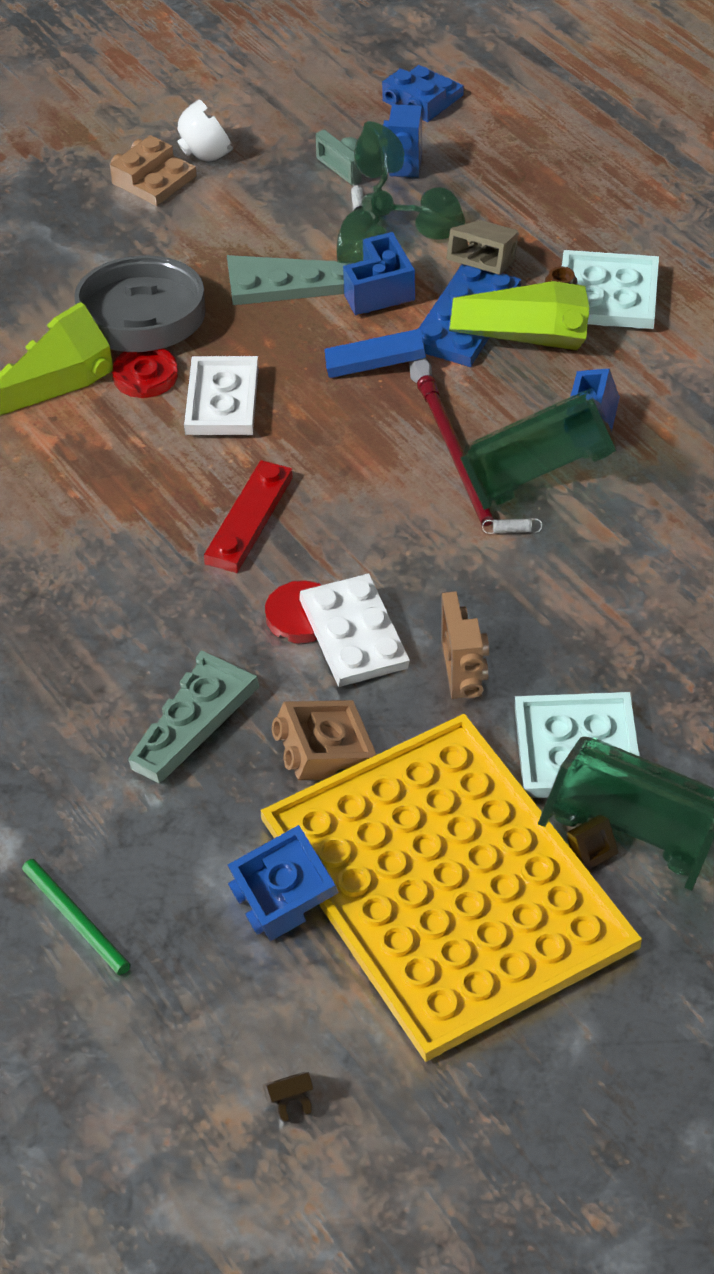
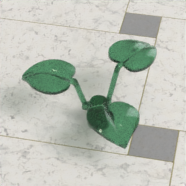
M368 121L364 123L363 130L355 145L354 160L358 170L363 175L369 178L381 176V179L373 187L374 192L364 196L362 209L352 211L344 219L337 239L336 253L338 263L363 261V239L386 234L385 229L378 225L380 221L379 216L387 215L391 211L419 212L415 222L416 229L426 238L434 240L449 238L451 228L465 224V217L458 199L451 191L442 187L427 190L421 197V207L417 205L394 204L390 193L382 190V187L388 179L387 173H396L402 169L405 155L399 138L390 129L376 122Z

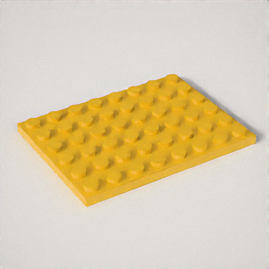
M465 714L459 715L260 810L261 820L274 838L298 825L301 827L339 892L320 903V907L425 1062L641 948L642 938Z

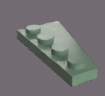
M227 255L233 305L344 294L343 266L355 262Z
M201 650L195 659L197 665L191 673L186 672L179 682L181 689L175 698H169L163 706V716L159 722L151 724L128 758L131 769L160 784L260 687L256 675Z

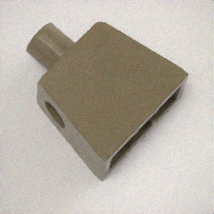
M481 220L453 227L450 229L446 259L500 275L515 260L519 232L515 229Z

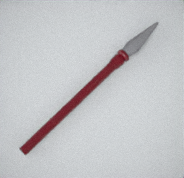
M426 358L409 361L411 379L417 383L418 390L430 407L481 525L489 526L493 523V515L440 399L436 380L432 376V366Z

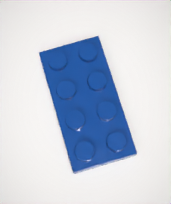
M462 264L418 328H421L425 354L471 367L490 337L449 331L453 298L521 287V279L504 273L499 275Z

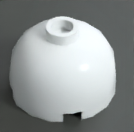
M198 99L182 112L178 120L177 129L181 139L177 143L187 156L192 153L199 160L215 161L232 151L233 147L230 145L231 141L217 119L210 114L206 115L204 111L208 108Z

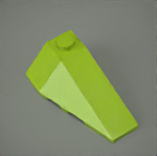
M551 281L455 297L452 300L449 331L578 350L587 337L589 303L586 288L582 285Z
M79 302L54 317L46 325L49 331L37 343L31 340L25 346L28 352L15 364L8 363L0 371V415L87 387L113 371L110 345L83 303Z

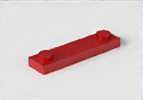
M263 460L259 461L204 553L205 565L234 573L239 572L293 479L292 468Z

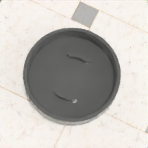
M130 256L104 263L91 270L80 280L74 294L75 305L81 302L86 306L109 343L110 349L118 351L144 352L177 344L188 338L200 327L206 312L204 286L197 272L180 261L161 256Z

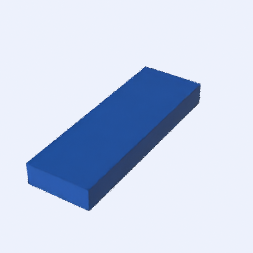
M421 328L324 349L329 378L426 358Z

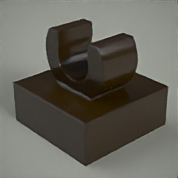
M601 814L566 833L569 847L587 870L619 853L610 821Z
M309 1072L297 1073L262 1084L267 1102L278 1101L276 1112L281 1121L289 1120L286 1106L291 1100L300 1102L305 1115L311 1113V1102L306 1095L302 1094L314 1089Z

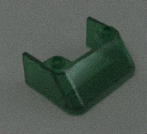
M590 388L472 441L466 445L460 459L485 510L491 507L492 501L499 505L515 497L513 491L518 489L519 485L577 459L591 457L592 461L596 462L611 455L616 451V442L594 389Z
M586 736L580 737L559 768L538 825L546 827L552 816L555 815L554 818L561 824L575 827L577 824H583L589 818L592 819L601 814L609 819L611 828L663 849L662 857L667 862V867L677 874L689 875L684 888L692 891L714 840V788L602 740Z

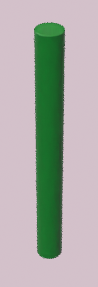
M35 859L26 861L22 867L26 875L119 976L125 974L131 967L129 961Z

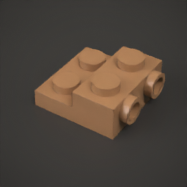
M152 135L144 140H135L129 151L123 155L120 153L114 155L110 163L112 184L155 206H158L197 177L196 166L175 157L172 145Z
M457 591L442 593L441 643L451 698H476L482 696V681L488 680L489 677L487 659L483 658V656H489L487 633H480L478 618L468 619L466 606H459Z
M353 700L284 701L278 716L274 718L272 723L274 739L282 741L285 747L284 765L287 770H294L298 780H325L335 775L338 769H348L377 755Z

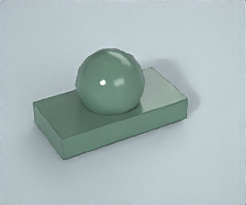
M326 130L316 133L317 159L351 185L354 184L355 186L361 183V161L365 154L363 144L353 137L343 138L339 141Z

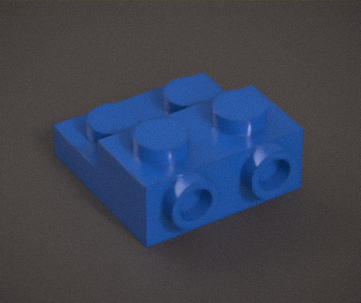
M421 65L416 66L410 72L400 68L382 81L383 102L390 105L422 106V120L429 122L464 95V85Z
M299 825L228 864L234 880L228 883L239 905L245 901L248 902L252 909L245 913L256 935L265 932L269 941L306 922L303 915L304 912L339 893L334 881Z

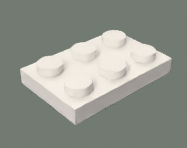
M192 356L184 422L185 435H253L258 356Z
M369 573L300 591L299 600L338 687L408 669L410 662L408 655Z

